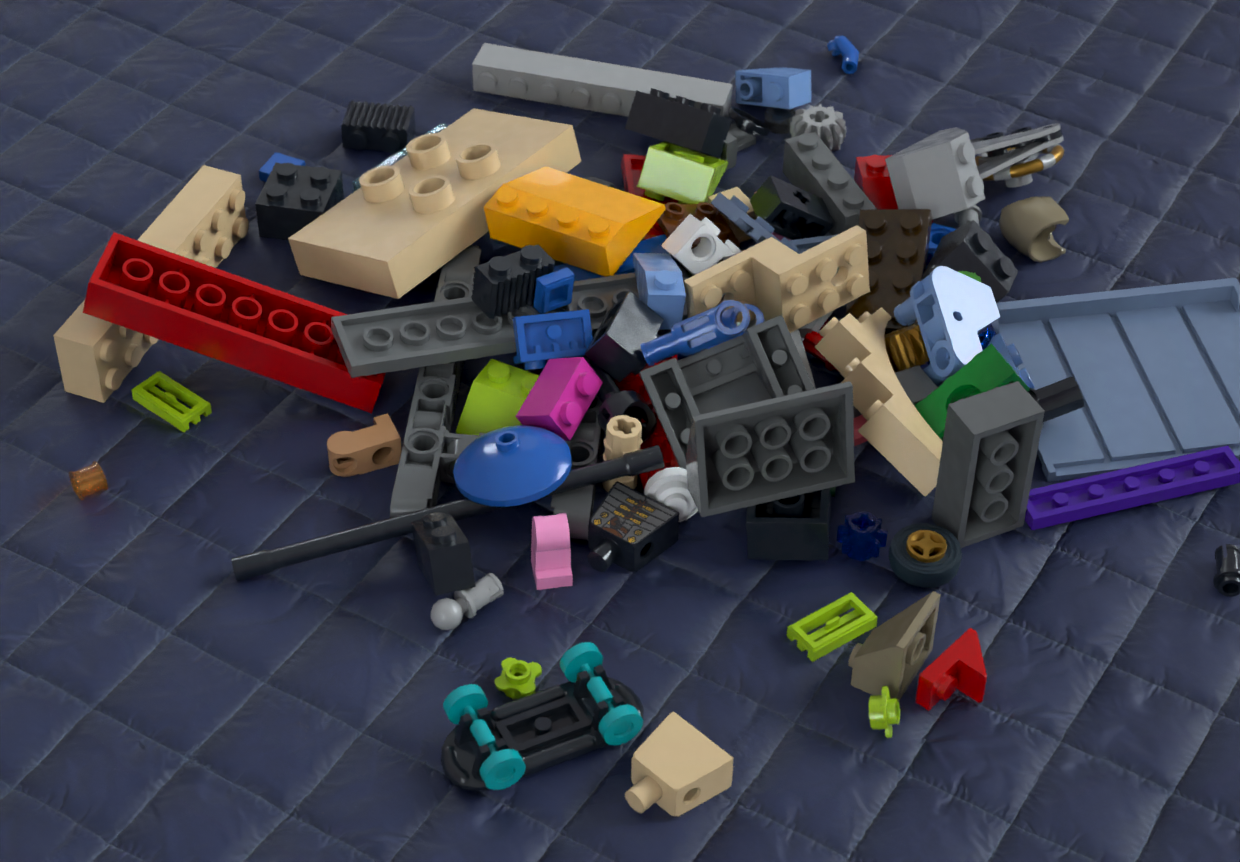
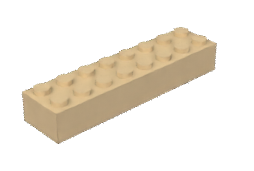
M203 165L140 236L138 241L216 268L223 259L229 256L231 249L241 238L245 237L248 231L249 221L245 214V192L242 190L241 175ZM84 300L53 336L65 392L104 403L113 391L121 386L123 379L133 367L140 363L142 356L147 350L156 344L159 339L82 313Z

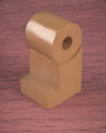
M388 413L374 417L373 426L353 432L340 431L328 438V461L330 471L333 474L348 477L399 464L402 452L401 438Z

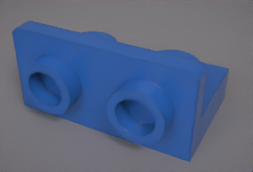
M589 309L512 318L517 356L513 357L514 364H524L525 370L543 369L549 359L586 357L585 352L593 339Z

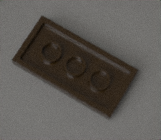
M931 209L860 210L858 226L866 230L870 292L847 303L845 316L850 313L855 319H858L866 311L872 315L882 307L892 317L886 325L885 334L909 327L908 325L903 326L898 323L894 316V309L910 297L911 287L918 281H922L921 278L927 265L932 225ZM916 320L912 325H918V321Z

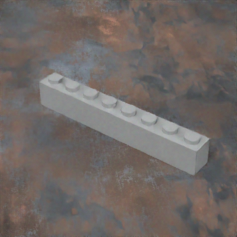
M489 43L482 45L472 63L473 91L626 117L629 116L636 90L649 94L651 88L669 93L668 100L675 101L676 95L695 101L694 107L698 109L701 108L702 103L721 109L720 115L729 118L728 111L732 106L733 84Z

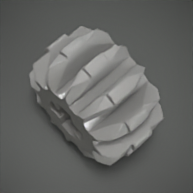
M821 104L818 107L807 105L805 109H797L796 115L790 123L791 138L804 133L816 132L830 151L840 150L844 137H846L847 127L845 126V120H843V113L834 111L832 106L825 108Z

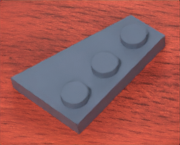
M719 192L712 200L711 204L756 243L773 237L799 253L800 250L787 238L783 237L781 241L772 234L775 229L760 216L754 220L746 214L750 208L733 195L729 200Z

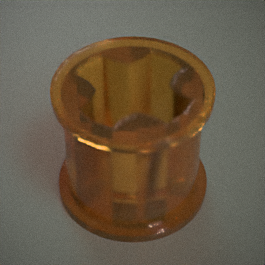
M96 461L75 472H69L71 485L80 500H84V497L100 490L108 489L106 477Z

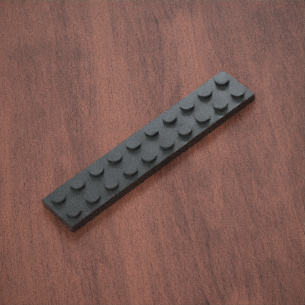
M678 266L682 271L683 281L688 279L689 276L683 266ZM635 272L574 281L571 304L543 314L589 309L592 336L594 338L607 312L629 291L639 298ZM464 297L331 317V330L350 377L354 378L515 353L516 344L512 318L540 313L533 307L534 302H532V305L526 304L525 308L520 307L519 310L508 311L507 315L501 314V317L495 316L494 319H491L473 302L472 297ZM685 299V305H684V311H683L682 321L685 320V319H688V316H687V307H686V299Z

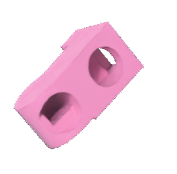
M566 513L532 517L531 564L536 590L573 586L570 533Z

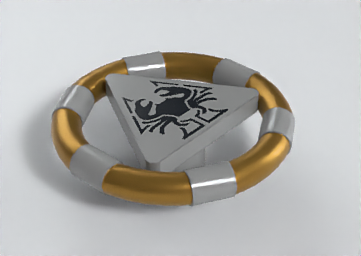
M1055 144L1042 149L982 179V181L1005 180L1006 187L1011 188L1027 185L1032 182L1031 174L1048 169L1058 163L1064 155V148L1060 144ZM1015 147L1008 148L1006 153L1016 150ZM987 152L975 157L976 165H981L1002 155L988 157ZM1040 153H1044V154H1045V155H1043V156L1037 158Z

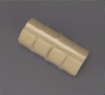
M617 415L610 419L606 426V438L604 439V461L621 457L625 453L640 450V445L643 441L641 438L642 426L638 419L627 415ZM638 475L602 482V485L606 492H609L617 481L635 489L637 487Z

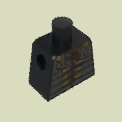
M617 481L589 521L588 547L591 552L587 555L588 562L594 569L600 572L606 571L613 563L630 572H637L678 541L679 512Z

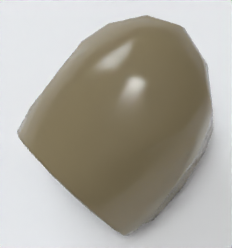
M1034 196L1016 201L1002 208L999 220L1001 233L1007 242L1033 261L1044 262L1066 253V249L1062 248L1054 240L1052 232L1055 231L1057 224L1066 225L1069 222V218L1051 196Z

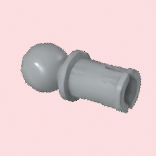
M488 573L475 582L476 587L455 591V600L450 598L438 600L432 606L430 613L434 625L441 630L447 631L455 629L461 623L463 614L468 618H473L476 615V611L481 609V607L504 595L502 591L504 589L499 579L493 573Z

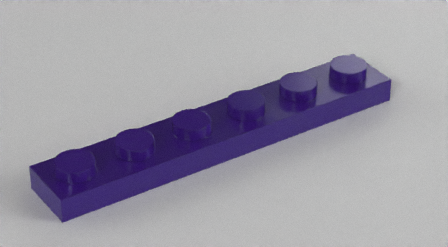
M1227 445L1030 489L1025 521L1031 530H1036L1240 483V461Z

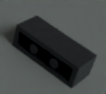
M651 88L649 94L636 90L625 129L717 158L721 157L732 119L721 116L720 108L702 103L701 108L698 109L694 107L695 101L676 95L675 101L668 100L669 93Z

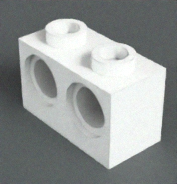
M691 214L684 219L661 245L692 276L716 265L722 259L724 261L742 252L729 239L723 243L717 237L721 231L709 219L705 217L702 221H699ZM701 237L699 244L692 249L693 242Z

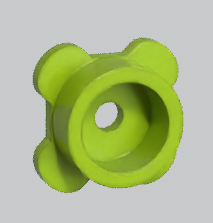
M515 658L504 659L501 663L502 673L495 679V687L513 699L533 694L536 690V677L542 674L540 664L536 662L527 663Z
M882 686V695H871L869 698V720L873 730L885 729L886 738H891L893 733L892 725L900 723V705L897 698H890L888 686Z

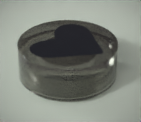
M769 107L765 111L764 123L773 133H789L790 123L796 115V111L793 108Z

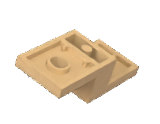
M856 225L801 254H798L775 238L770 237L684 280L687 316L690 318L718 306L722 295L725 293L723 301L735 300L743 304L755 305L762 311L765 321L782 315L791 333L870 292L866 230ZM749 310L750 321L756 319V315ZM742 312L737 316V323L742 322Z

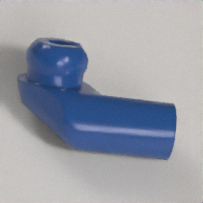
M835 36V39L828 42V50H832L831 55L833 56L840 54L843 56L842 70L844 73H855L858 66L859 51L845 36Z

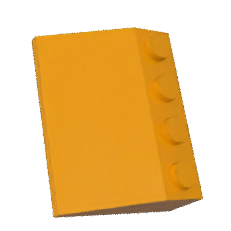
M546 166L502 184L484 205L490 238L519 248L528 245H539L554 260L604 277L613 276L666 210L665 204Z

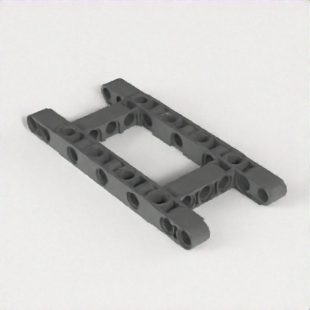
M470 245L442 266L434 302L471 297L473 295L474 267L480 265L482 251L479 245ZM584 357L587 362L590 361L589 357ZM465 360L419 368L391 498L390 518L436 506L441 482L455 483L453 470L458 456L472 441L485 434L467 435L451 433ZM597 394L571 440L565 441L571 452V470L600 462L603 430L598 423L597 415L603 403ZM596 484L552 495L551 508H554L553 515L566 513L570 539L588 540V524L593 515Z

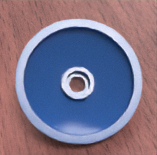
M508 426L485 433L472 441L458 456L453 473L458 490L467 499L478 504L493 507L517 506L538 500L557 489L566 480L571 471L572 458L568 444L557 434L536 426Z

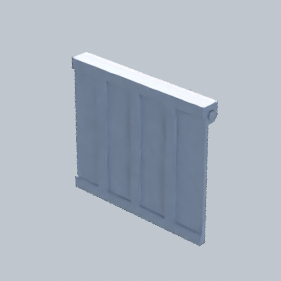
M1237 278L996 303L1000 317L982 330L985 338L990 342L993 336L1000 333L1007 346L1014 343L1023 360V364L1017 367L1019 370L1023 368L1027 370L1035 386L1034 390L1068 377H1074L1083 396L1085 407L1044 422L1037 454L1042 463V471L1047 482L1084 478L1227 445L1237 459L1240 460V283Z

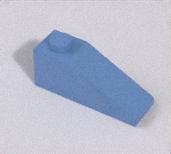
M633 253L639 299L664 319L659 329L671 330V327L681 322L683 317L686 293L682 271L670 254Z

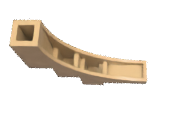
M882 307L872 315L866 311L858 319H855L850 313L840 321L833 317L820 330L819 334L823 338L815 348L845 378L841 383L849 381L852 383L853 406L867 420L858 432L926 497L937 485L943 441L913 405L902 388L889 361L884 336L886 325L892 317Z

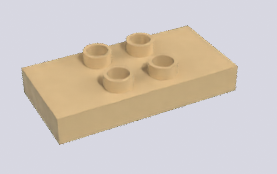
M473 108L439 133L425 134L411 140L406 146L408 155L392 166H380L365 172L359 179L361 188L296 232L288 240L300 275L399 299L489 231L484 205L502 184L545 166L567 173L582 162L573 126Z

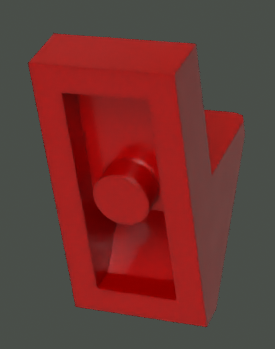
M970 627L919 674L916 703L929 711L941 699L944 701L949 699L956 689L978 703L983 702L987 675L977 631Z

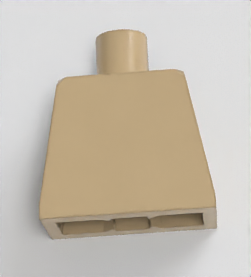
M673 711L634 752L631 765V781L634 786L626 791V800L638 813H643L656 803L671 816L679 817L732 786L734 758Z

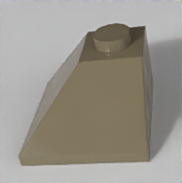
M932 591L872 630L864 644L857 643L848 662V665L853 668L851 686L872 695H882V686H888L890 698H897L898 701L901 699L932 651L941 594Z

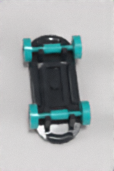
M591 642L579 643L567 650L560 660V669L566 679L569 680V682L555 685L495 707L490 711L487 710L488 699L480 686L467 684L453 690L444 700L443 710L450 722L458 725L449 733L442 746L441 764L448 779L462 789L471 791L505 789L515 784L520 778L602 747L621 745L630 741L642 729L643 705L640 698L631 688L620 681L607 677L602 667L603 656L595 644Z

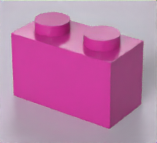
M584 357L549 359L515 417L522 425L540 427L557 434L564 441H570L603 382Z

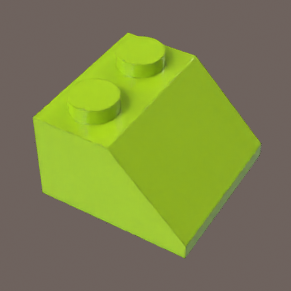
M491 359L473 380L456 429V434L479 435L480 433H488L503 427L522 425L515 416L540 375Z

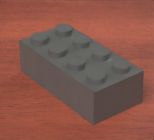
M1018 381L948 404L932 520L937 526H941L951 532L959 541L961 548L1024 525L1045 411Z

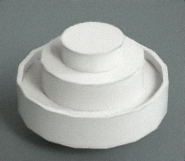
M680 467L665 468L656 472L648 479L644 488V495L678 511L679 522L691 518L698 511L688 490L686 469Z

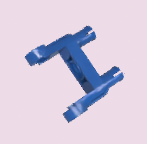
M726 300L716 307L674 324V327H671V332L649 342L641 343V350L649 366L674 355H677V359L681 360L743 335L750 322L749 310L756 315V325L765 321L764 315L755 305L743 304L735 300ZM742 312V322L737 326V316Z

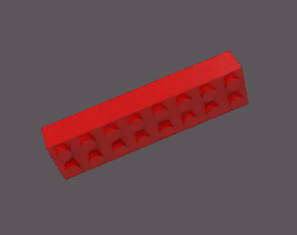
M113 232L88 283L82 313L369 413L373 411L386 373L350 377L331 330V317L347 315L345 313Z

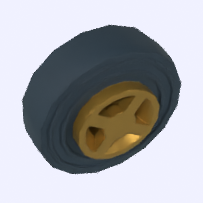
M929 523L912 524L902 528L894 535L889 548L891 569L897 577L910 585L922 588L938 587L949 583L957 575L962 559L960 543L956 537L943 527Z

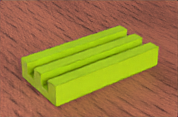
M161 371L156 372L131 389L133 400L182 432L190 429V422L195 425L200 422L201 414L207 417L212 413L211 404ZM155 384L158 385L159 387H161L162 389H164L166 392L164 393L163 391H161L160 389H158V388L155 387L154 385H155ZM176 398H178L179 400H181L182 402H184L192 408L189 409L182 403L178 402Z
M850 592L788 626L787 637L791 641L796 639L797 647L801 651L807 650V657L813 662L875 628L878 617ZM852 608L855 609V610L849 612L848 614H846V615H844V616H842V617H839V615L843 614L844 612H846V611H848V610H850V609H852ZM824 623H826V626H824V627L818 629L817 631H815V632H813V633H811V634H809V635L806 634V633L812 631L813 629H815V628H817V627L823 625Z

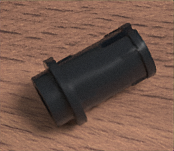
M1226 544V558H1224L1222 545L1214 552L1217 574L1214 576L1213 581L1215 588L1220 594L1233 597L1240 594V549L1235 545Z

